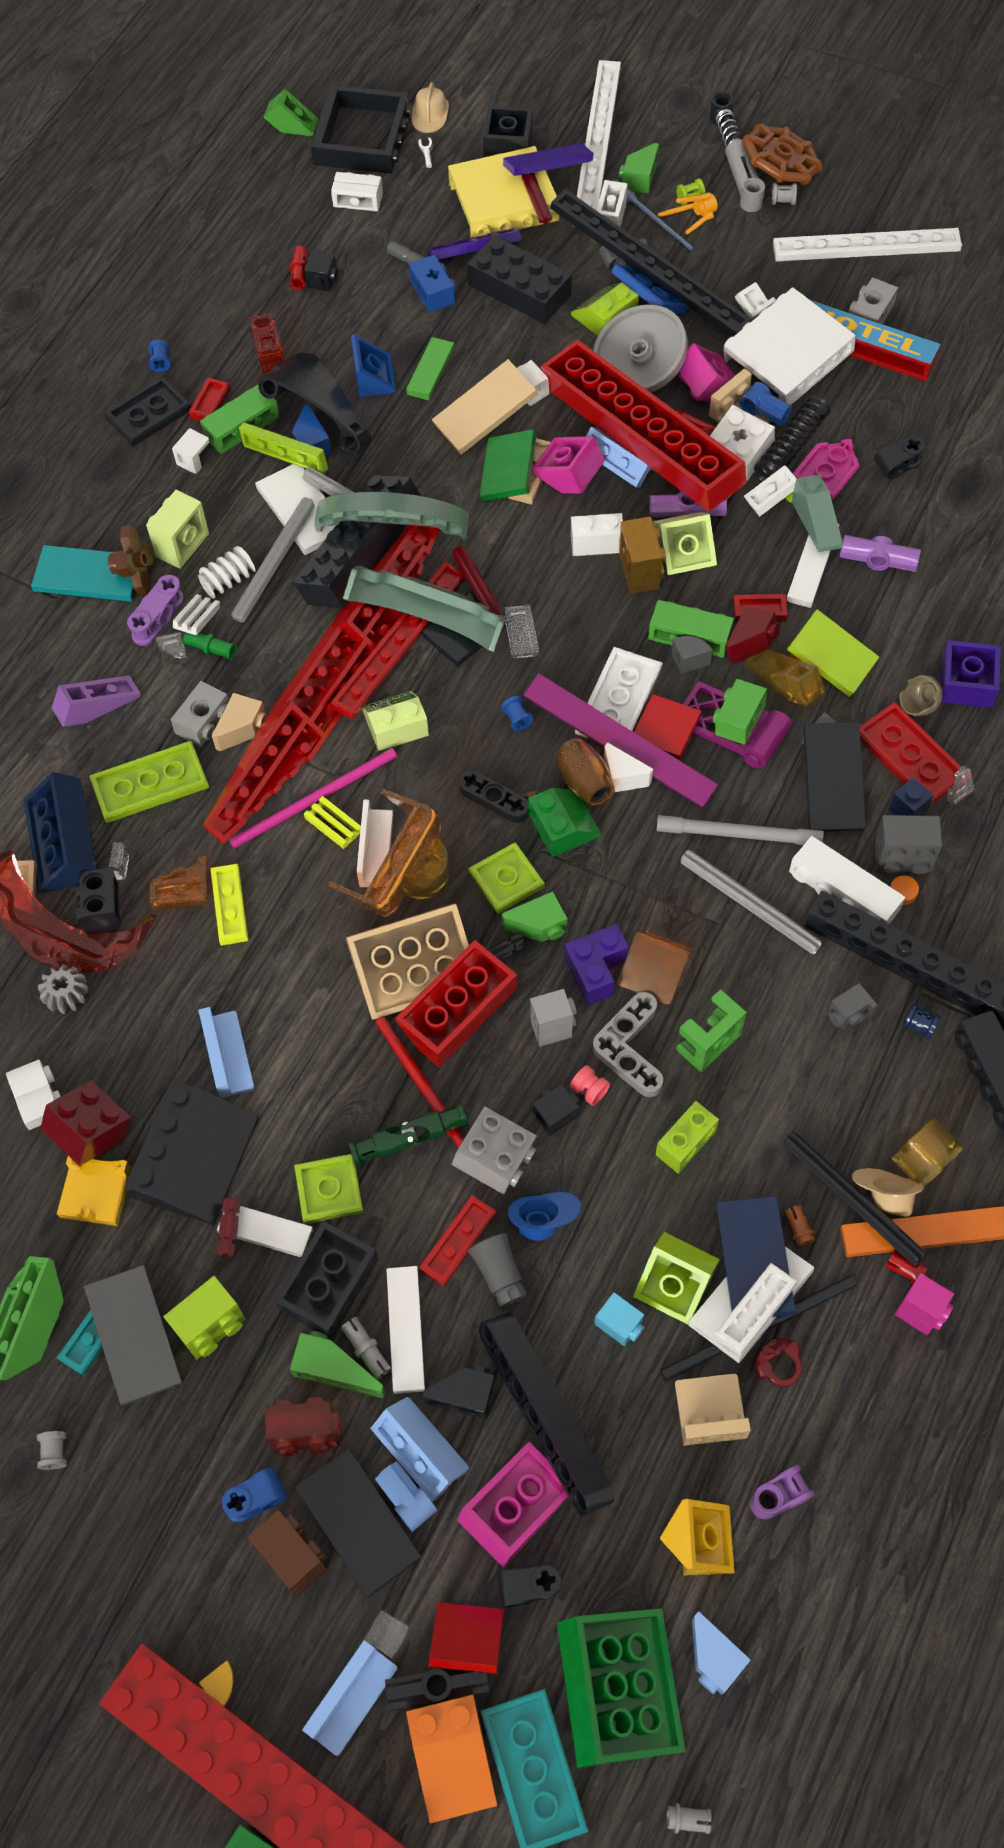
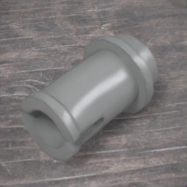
M680 1803L668 1806L667 1829H673L674 1833L677 1834L679 1830L710 1834L711 1825H708V1822H711L710 1809L680 1807Z

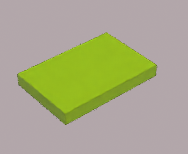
M818 609L812 614L787 648L788 651L848 697L854 694L879 658L878 655Z

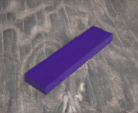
M583 143L504 157L503 166L513 176L591 162L593 161L594 153Z
M512 228L430 247L426 250L428 257L435 255L439 260L481 250L494 235L509 243L520 241L521 235L518 230Z

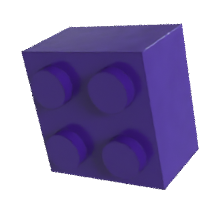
M947 640L941 656L940 684L943 690L941 702L993 708L1000 687L1001 646Z

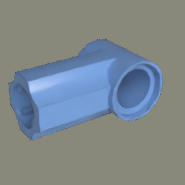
M397 1461L386 1467L375 1478L376 1482L395 1505V1511L411 1532L438 1511L425 1492L415 1486Z

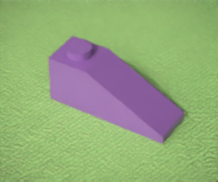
M129 675L59 685L52 704V710L63 727L84 724L140 698L141 693Z

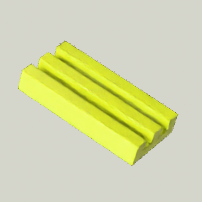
M323 796L319 799L318 804L314 803L311 806L312 809L304 813V818L343 849L360 834L361 826ZM323 808H325V809H326L328 812H330L333 816H335V817H336L337 819H339L342 823H344L347 827H349L351 830H353V832H351V831H350L349 829H347L344 825H342V824H341L340 822H338L335 818H333L330 814H328L326 811H324ZM317 814L320 815L347 838L343 839L315 816Z

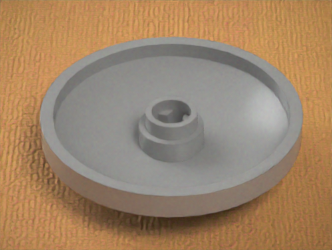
M640 305L629 308L613 317L598 335L593 351L652 393L669 383L682 368L688 353V336L681 320L669 309L658 305Z

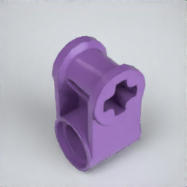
M799 1465L782 1472L755 1491L750 1499V1508L756 1517L764 1520L771 1519L815 1496L814 1491L808 1489L800 1475L801 1468ZM759 1495H769L774 1501V1508L765 1509L759 1502Z

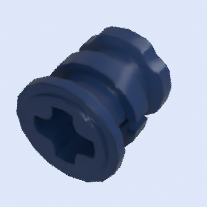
M915 1002L902 1028L906 1029L910 1026L914 1028L913 1032L917 1034L922 1032L926 1038L930 1039L940 1016L929 1014L930 1011L925 1008L924 1010L919 1009L918 1003Z

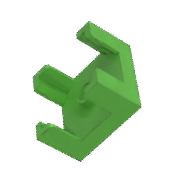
M721 989L712 997V1002L719 1008H716L707 1020V1023L712 1027L707 1033L692 1019H688L679 1029V1033L686 1040L682 1043L680 1042L676 1050L701 1073L742 1034L747 1012Z

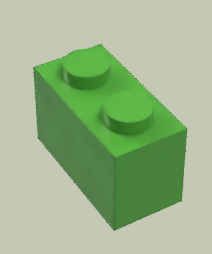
M736 679L733 687L728 688L725 692L722 708H717L714 713L715 735L746 745L766 706L767 688Z

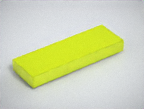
M238 864L210 868L220 945L249 941Z

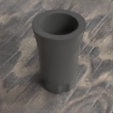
M507 1233L483 1240L468 1250L485 1278L491 1294L495 1295L500 1308L507 1307L525 1298L527 1294L522 1285L523 1279L515 1263Z

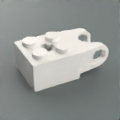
M732 405L710 436L745 461L746 480L748 481L754 473L756 463L760 461L766 450L775 441V427Z

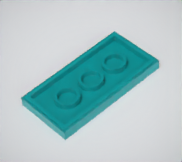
M43 545L31 584L32 590L35 592L132 602L135 592L131 576L123 578L118 574L111 573L108 567V556L113 554V552Z
M545 1689L482 1710L481 1715L520 1848H544L589 1832Z

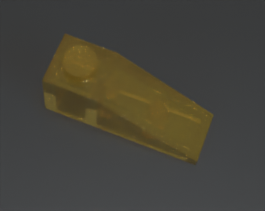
M769 649L744 661L745 667L787 700L808 707L825 692L817 666Z

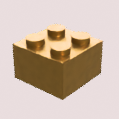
M651 517L621 521L619 556L630 594L660 589L661 578H664L662 563L666 562L665 549L659 546L658 526L654 527Z

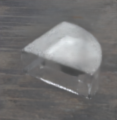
M181 632L155 638L162 652L173 655L175 658L187 657Z
M962 766L954 776L957 778L952 789H948V801L953 804L958 803L975 790L971 769L966 766Z

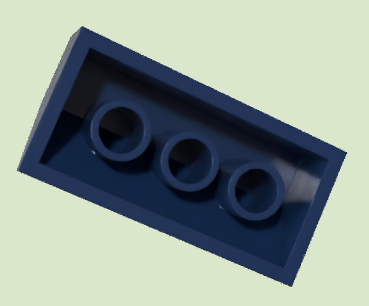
M51 772L24 799L33 860L37 863L36 882L39 893L73 887L75 884H79V872L96 870L81 779Z

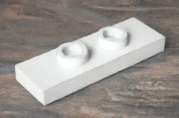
M770 1263L716 1331L715 1338L739 1356H742L795 1288L797 1280Z

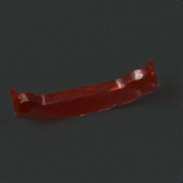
M7 850L0 854V922L7 932L11 931L21 942L20 947L40 962L49 963L53 968L60 970L62 964H64L68 970L74 966L78 969L79 973L82 971L100 972L107 970L129 958L139 948L157 918V915L150 914L138 922L137 926L121 932L86 933L85 930L76 928L57 918L38 901L27 886L13 851Z

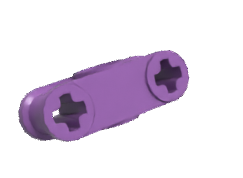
M162 576L148 595L142 599L133 614L129 616L127 625L132 631V639L135 644L140 646L151 644L162 628L170 621L172 615L183 604L184 595L179 590L180 581L176 576Z

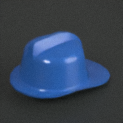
M567 1192L528 1196L514 1201L509 1207L508 1216L510 1221L519 1228L520 1236L534 1241H542L552 1237L560 1226L575 1220L581 1212V1202L578 1197Z

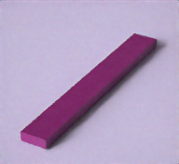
M539 673L524 694L526 699L601 746L605 747L609 743L651 767L654 779L704 809L718 788V784Z

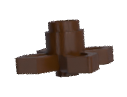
M132 525L121 526L120 541L123 549L115 550L113 554H109L108 567L112 574H118L123 578L131 576L133 589L139 595H146L150 592L151 580L146 566L153 565L154 550L148 543L140 544L138 532Z

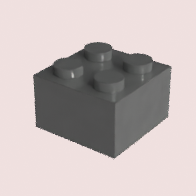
M883 815L874 840L876 872H885L887 874L913 872L918 875L932 872L942 848L940 816Z

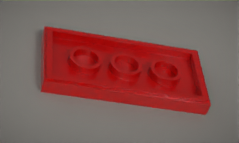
M896 702L860 726V741L904 785L912 778H915L932 793L933 798L930 805L968 778L969 774Z

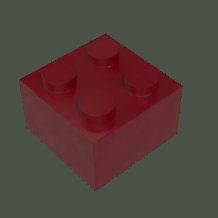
M90 1080L46 1104L40 1129L76 1164L81 1166L122 1142L125 1138L131 1116Z

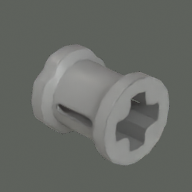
M773 183L772 205H776L777 202L795 205L797 184L778 186L777 183Z
M49 1431L37 1434V1441L40 1442L41 1459L37 1463L38 1469L52 1470L67 1466V1460L63 1459V1440L66 1439V1432Z

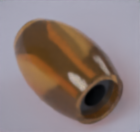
M580 738L570 739L561 745L557 751V760L562 776L570 789L591 806H597L606 802L613 795L615 787L611 772L601 755Z

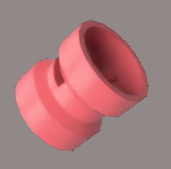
M586 1065L575 1075L569 1088L577 1094L581 1093L584 1095L585 1101L594 1106L607 1093L611 1083L604 1078H598L595 1075V1071Z

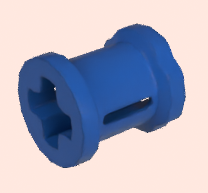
M162 339L151 341L148 345L149 353L151 354L149 359L150 369L155 372L169 370L171 364L168 358V353L170 352L169 344Z
M520 696L510 697L501 705V711L509 717L514 731L524 730L533 723L534 718L531 713H527L523 706V699Z

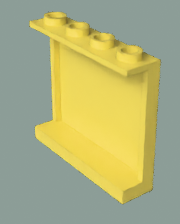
M535 146L448 166L449 185L451 190L455 189L470 226V238L512 228L520 230L543 224L537 218L522 181V175L513 176L503 166L504 157L537 152ZM546 170L534 172L552 215V221L550 222L558 221L559 215L550 209L551 202L557 196Z

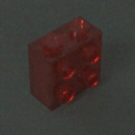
M308 1398L306 1403L293 1404L291 1400H279L273 1402V1406L265 1407L266 1441L274 1452H279L280 1456L297 1455L298 1450L311 1449V1453H326L330 1451V1447H338L337 1437H343L342 1417H339L338 1410L334 1411L330 1401L325 1402V1398Z

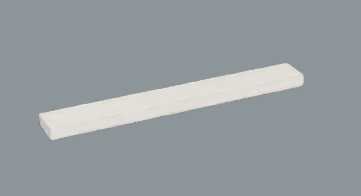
M958 228L774 238L773 240L775 261L960 251L962 247Z

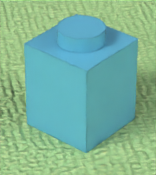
M613 1292L595 1316V1325L625 1347L629 1340L635 1342L645 1328L642 1325L644 1314Z

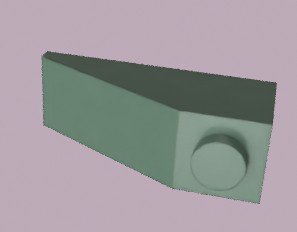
M821 475L796 478L792 503L817 551L823 552L842 548L843 542L830 492Z

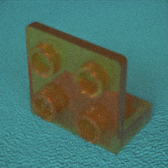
M643 929L636 931L617 983L619 986L637 993L648 992L657 1001L669 1005L674 997L686 962L691 960L694 949Z

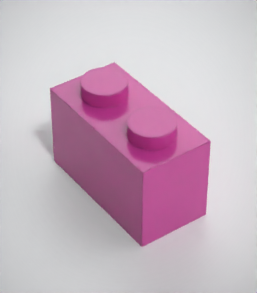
M920 1273L896 1311L895 1316L928 1335L933 1327L939 1330L954 1308L949 1303L954 1293Z

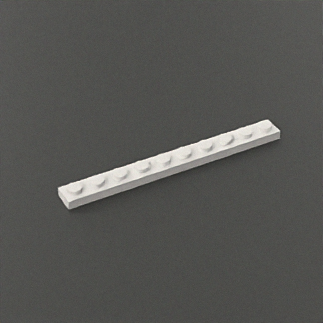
M599 60L585 143V146L594 155L593 161L582 163L577 197L595 210H597L602 191L621 62Z

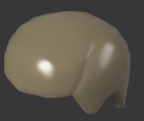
M919 675L908 680L907 688L899 694L901 707L907 714L913 716L929 715L939 707L943 698V690L941 684L932 676Z

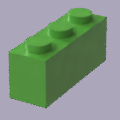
M256 385L212 414L207 415L204 419L200 420L203 435L209 438V443L220 454H223L242 442L239 427L243 422L264 428L280 417L277 401L274 398L266 399L263 397L258 389V385Z
M658 600L650 622L648 640L672 645L673 639L678 637H697L711 647L713 656L724 658L726 653L725 645L731 636L734 618L724 614L703 611L695 607L690 608L678 605L670 601Z

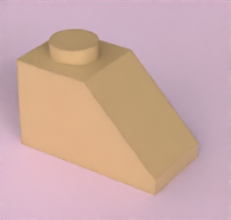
M236 693L232 694L212 734L216 750L223 751L254 738L260 725L267 717L262 701Z

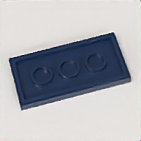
M777 1196L716 1202L731 1313L770 1263L790 1276ZM793 1292L788 1295L772 1317L795 1315Z

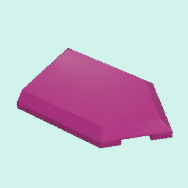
M845 439L841 440L840 443L828 444L827 442L817 443L792 474L796 478L821 475L833 501L860 466L858 459L855 457L852 440Z

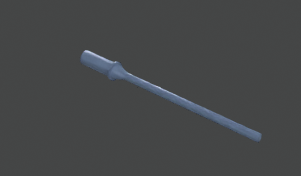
M627 188L626 202L636 204L690 251L694 249L686 240L639 202L635 193Z

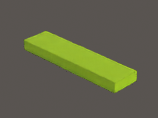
M244 422L239 427L243 445L246 448L306 469L312 467L322 474L328 470L323 449Z

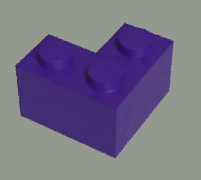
M617 924L564 944V959L587 1006L613 996L614 980L608 969L627 962L629 947Z

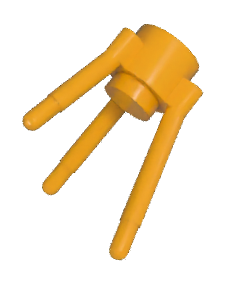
M708 192L703 195L678 198L676 203H694L660 212L657 216H668L694 208L695 213L703 217L685 231V234L688 235L707 220L714 218L713 212L717 210V200L713 194Z

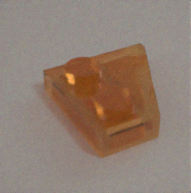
M206 856L198 857V863L186 869L180 866L172 870L168 875H162L150 881V905L152 910L208 904V863Z

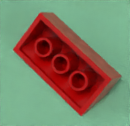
M474 940L395 1018V1021L417 1049L440 1068L518 989L517 974Z

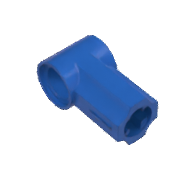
M761 382L754 383L739 401L743 411L751 415L758 413L779 426L785 424L792 411V406L772 396L770 389Z

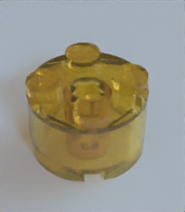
M424 834L404 836L399 840L392 855L393 871L397 886L412 898L426 899L436 895V892L447 885L449 880L448 854L443 842L438 837Z
M933 1117L891 1160L912 1181L926 1186L963 1148L959 1145L960 1142Z

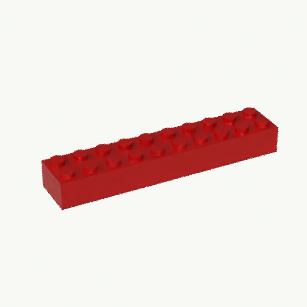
M578 339L541 366L542 372L548 377L551 393L642 460L708 512L747 483L745 461Z
M142 1643L99 1702L100 1706L280 1848H408L158 1653Z

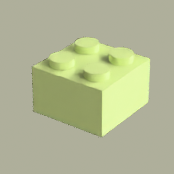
M175 490L170 497L165 499L162 507L155 515L150 517L146 525L155 556L179 569L182 568L209 535L201 502L178 490Z

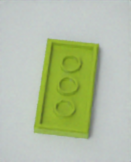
M192 741L89 776L106 824L209 788Z

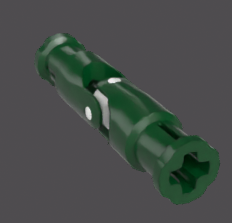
M460 1101L457 1102L455 1107L441 1112L435 1110L405 1121L399 1126L372 1133L371 1137L357 1142L351 1140L349 1141V1147L355 1164L358 1167L362 1165L363 1161L377 1156L383 1158L395 1154L405 1147H413L445 1136L447 1131L461 1126L467 1128L470 1125L463 1104ZM415 1126H423L427 1130L417 1137Z

